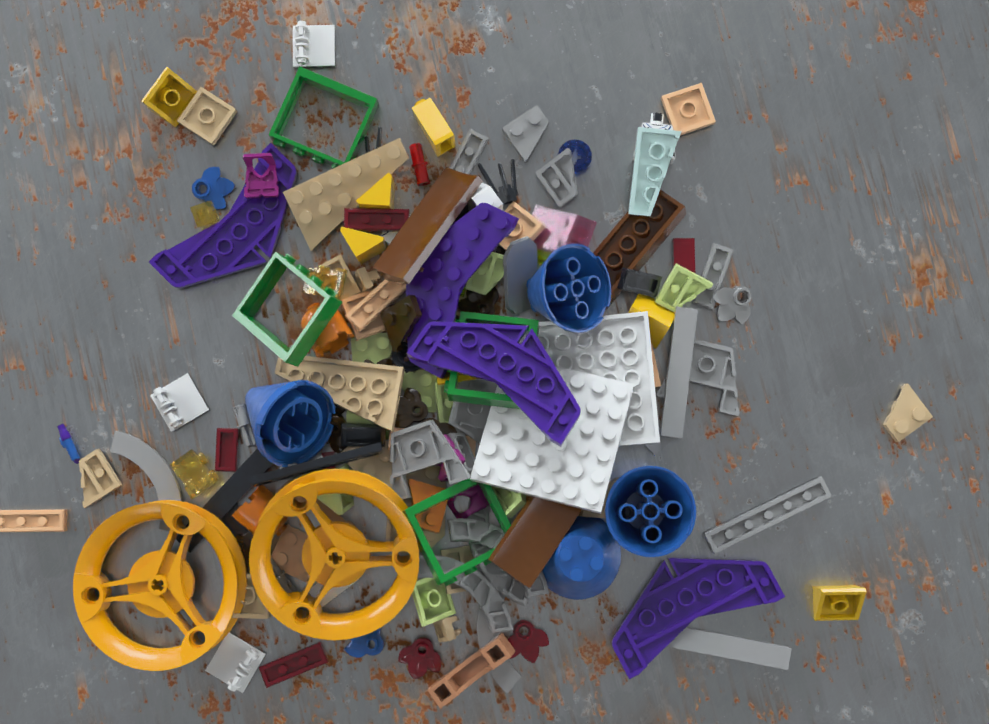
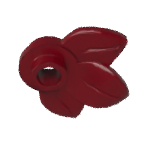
M528 620L518 621L513 627V635L508 638V641L515 649L510 659L521 653L531 663L536 662L539 656V647L549 645L547 634L542 629L534 628L533 624ZM526 627L528 629L527 634H521L520 628Z
M426 637L415 639L412 645L406 646L400 651L398 662L408 664V671L413 679L423 677L427 670L439 673L442 665L440 655L433 650V643ZM425 647L426 651H420L418 648Z

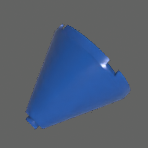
M297 380L254 387L245 396V403L257 448L263 457L277 466L288 467V464H300L309 461L324 447L331 435L334 425L329 423L331 422L332 413L335 414L333 399L326 389L312 381Z

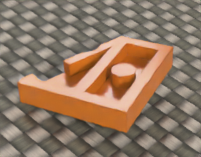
M414 479L408 480L412 496V506L445 490L444 488ZM448 500L415 516L421 529L437 534L440 533Z

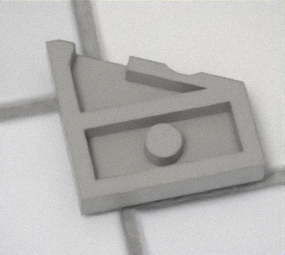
M538 105L502 127V131L524 163L528 161L533 149L549 125V121Z
M566 148L535 172L559 207L564 206L578 195L570 148Z

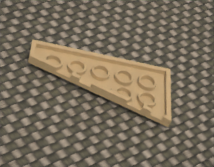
M400 138L283 192L311 251L344 221V208H357L356 200L388 172L392 175L409 159Z
M278 356L275 369L277 376L289 382L297 380L312 381L328 391L334 404L394 432L405 373L404 367L305 356L297 367L284 362Z

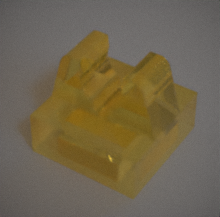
M212 200L190 207L197 228L219 221Z

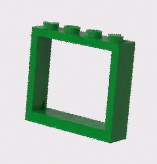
M299 66L269 132V137L275 146L282 149L286 146L293 149L292 152L298 156L304 157V155L312 157L311 160L320 165L326 163L331 165V169L357 157L378 110L379 102L373 96ZM305 83L368 109L345 162L282 136Z
M275 252L232 316L284 362L298 367L334 316L342 301L336 297L338 294L336 291L328 286L326 288L322 286L324 282L315 275L310 276L308 274L310 270L301 264L296 265V259L291 255L286 254L283 256ZM287 268L325 298L291 348L286 346L254 318Z
M460 311V318L455 320V322L525 325L528 326V333L533 329L537 337L539 334V320ZM448 370L450 372V379L445 381L444 393H447L449 401L520 409L506 394L456 389L459 373Z
M467 479L403 511L413 528L418 548L437 585L444 583L445 586H448L457 581V575L464 573L467 576L477 570L476 565L482 562L485 566L492 563L488 559L495 548L444 574L415 516L479 484L505 534L511 524L491 485Z

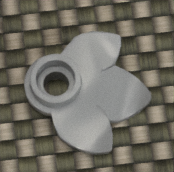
M737 286L734 289L724 287L713 295L712 299L720 304L717 309L719 321H728L735 317L740 324H743L749 318L751 312L749 307L751 292L747 287ZM741 292L743 297L741 300H738L737 295Z

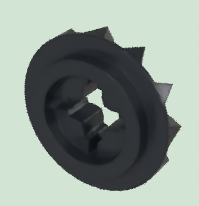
M402 342L403 349L401 351L393 352L392 349L390 354L392 364L404 367L405 373H415L421 367L413 364L410 360L404 361V357L407 356L408 342Z

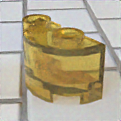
M318 265L317 268L308 267V270H310L308 274L310 276L315 275L324 282L322 286L325 288L328 286L338 293L336 297L341 299L347 270L335 268L334 271H330L331 268ZM306 282L304 283L303 293L322 296Z
M192 449L170 464L177 477L182 480L191 500L207 491L219 480L215 471L210 470L206 465L208 463L206 456L202 452L197 454Z

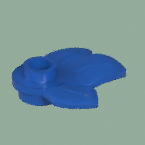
M219 167L207 168L203 172L202 177L197 179L192 185L194 196L204 200L207 206L213 209L226 208L224 196L230 194L235 188V184L232 181L220 177ZM202 185H205L207 188L205 193L200 192Z
M381 628L369 634L350 639L351 642L345 647V651L350 656L361 658L366 654L370 656L378 655L384 647L383 638L380 636ZM371 640L375 642L373 649L369 645Z

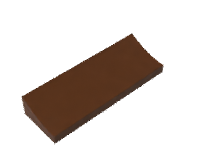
M446 167L374 264L373 268L387 281L409 284L483 182L478 175L465 174Z
M661 189L651 216L631 215L627 212L593 252L595 256H599L602 259L610 277V305L623 291L617 288L623 267L640 271L686 216L685 206Z
M530 496L488 560L520 584L531 588L582 509Z

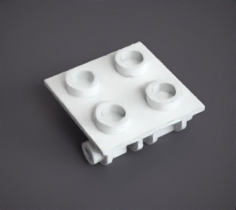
M298 21L297 25L293 26V67L335 66V25H306L305 21Z
M188 373L163 388H156L153 390L154 393L150 395L171 432L209 410Z
M229 632L205 671L228 684L227 688L233 692L238 690L243 693L266 654Z

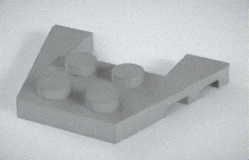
M694 339L689 382L723 390L718 412L739 416L733 348ZM667 376L656 392V397L664 399Z
M483 379L458 382L457 389L495 393L497 387L495 382ZM453 401L448 423L480 444L491 406Z
M434 420L391 433L390 462H392V475H390V484H392V489L403 500L412 497L406 474L444 463L449 484L471 478Z

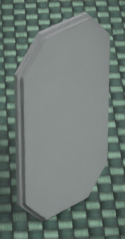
M526 236L512 241L503 256L505 307L514 315L531 309L526 283L538 270L537 245Z

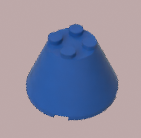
M567 244L554 250L526 283L531 309L568 332L582 333L594 329L604 319L602 316L606 307L610 305L611 282L607 268L599 256H595L589 247L582 244Z
M642 466L626 472L613 484L606 499L605 517L610 533L623 548L643 557H660L677 550L690 536L696 521V504L689 486L674 472L658 466Z
M577 516L542 570L548 588L559 596L574 600H583L599 595L612 584L618 574L621 564L620 544L614 539L607 523L601 518Z

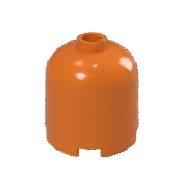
M318 302L313 303L307 308L301 319L302 329L305 328L321 304ZM339 310L336 311L312 346L317 357H324L323 353L328 351L331 354L340 351L349 344V338H354V334Z
M259 486L248 497L251 500L249 504L245 501L232 516L254 534L259 519L269 501L274 497V494L266 486ZM287 516L282 518L274 535L276 534L279 537L287 528L285 525L288 519Z

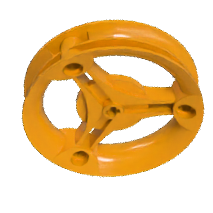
M324 469L314 471L285 485L265 507L254 532L249 551V568L252 583L263 605L278 621L293 631L323 640L357 638L387 624L403 609L409 600L419 572L417 539L412 526L403 513L408 506L387 484L368 474L354 470ZM324 494H346L368 501L389 518L397 532V536L394 541L384 542L366 539L364 534L355 526L346 522L330 520L317 504V497ZM302 496L306 501L298 502L295 497ZM310 509L321 524L316 528L306 514ZM284 516H297L308 535L302 548V562L309 578L302 592L287 593L276 578L271 564L272 539L278 524ZM400 551H406L409 554L406 556H400L398 553ZM370 552H392V555L370 556ZM393 566L397 572L391 587L372 604L346 613L323 612L320 601L333 587H343L354 583L364 574L366 569ZM316 581L322 584V587L314 598L308 592ZM300 607H305L308 610H301Z
M178 500L153 501L134 505L113 514L102 522L89 536L75 566L73 598L83 629L103 653L113 660L135 669L148 671L169 670L196 660L218 645L232 630L238 618H232L233 613L240 614L242 612L244 604L241 603V600L245 602L247 569L243 553L236 538L229 528L215 515L202 507ZM184 516H186L189 519L188 527L184 526L182 523V519ZM151 520H164L170 531L161 549L140 557L132 566L128 577L109 581L107 576L101 572L107 552L116 539L125 531L140 523ZM195 533H200L210 543L219 559L223 573L224 587L220 608L215 618L208 621L204 620L192 601L195 577L191 566L186 561L189 544ZM177 534L184 535L177 553L171 551ZM160 580L164 583L162 587L159 586ZM127 584V594L112 596L111 586ZM95 589L99 591V598L95 594ZM112 601L133 602L138 610L148 616L170 618L180 628L185 637L181 645L171 648H154L139 644L125 636L113 624L106 610ZM181 610H185L196 627L192 628L180 613ZM198 632L204 633L205 642L198 638Z

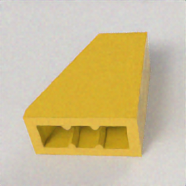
M432 99L417 101L414 107H412L413 115L436 156L439 157L455 148L454 134Z

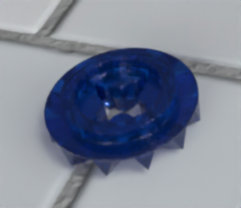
M574 139L565 142L560 147L558 155L566 148H570L573 155V152L577 149V156L581 157V159H577L575 164H573L575 173L583 172L589 167L592 160V152L585 142Z

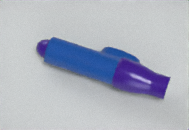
M64 424L58 425L59 440L62 447L67 449L72 462L78 464L80 456L69 431Z

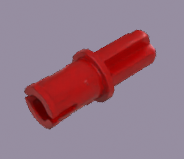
M414 143L409 146L413 162L411 167L415 171L417 186H426L430 184L426 167L428 162L424 159L422 145Z

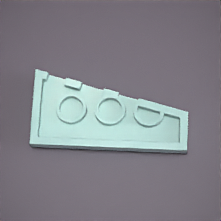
M638 127L628 214L651 216L682 131Z

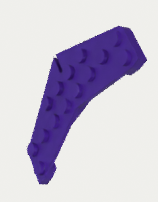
M272 143L264 148L262 153H271L276 163L279 196L268 198L261 196L260 198L246 199L244 197L245 184L231 210L221 221L174 247L156 254L149 263L172 286L181 289L267 264L268 262L255 250L257 246L271 259L288 208V202L283 192L293 188L297 178L295 166ZM258 158V163L254 169L259 175H263L267 171L269 164L264 159Z
M480 203L450 226L422 265L424 268L423 272L419 270L411 282L406 284V297L408 295H415L422 313L420 320L414 325L410 337H407L408 350L429 322H455L459 297L466 282L504 237H508L515 229L519 218L488 203ZM408 357L413 364L439 378H444L447 372L446 369L420 363Z
M432 321L424 327L407 352V356L417 362L495 382L545 436L560 447L580 417V406L534 330L531 329L522 344H519L528 330V326Z
M667 558L677 576L673 578L665 560H663L612 638L613 650L628 679L639 675L694 619L701 616L774 603L784 598L785 595L770 567L763 561Z

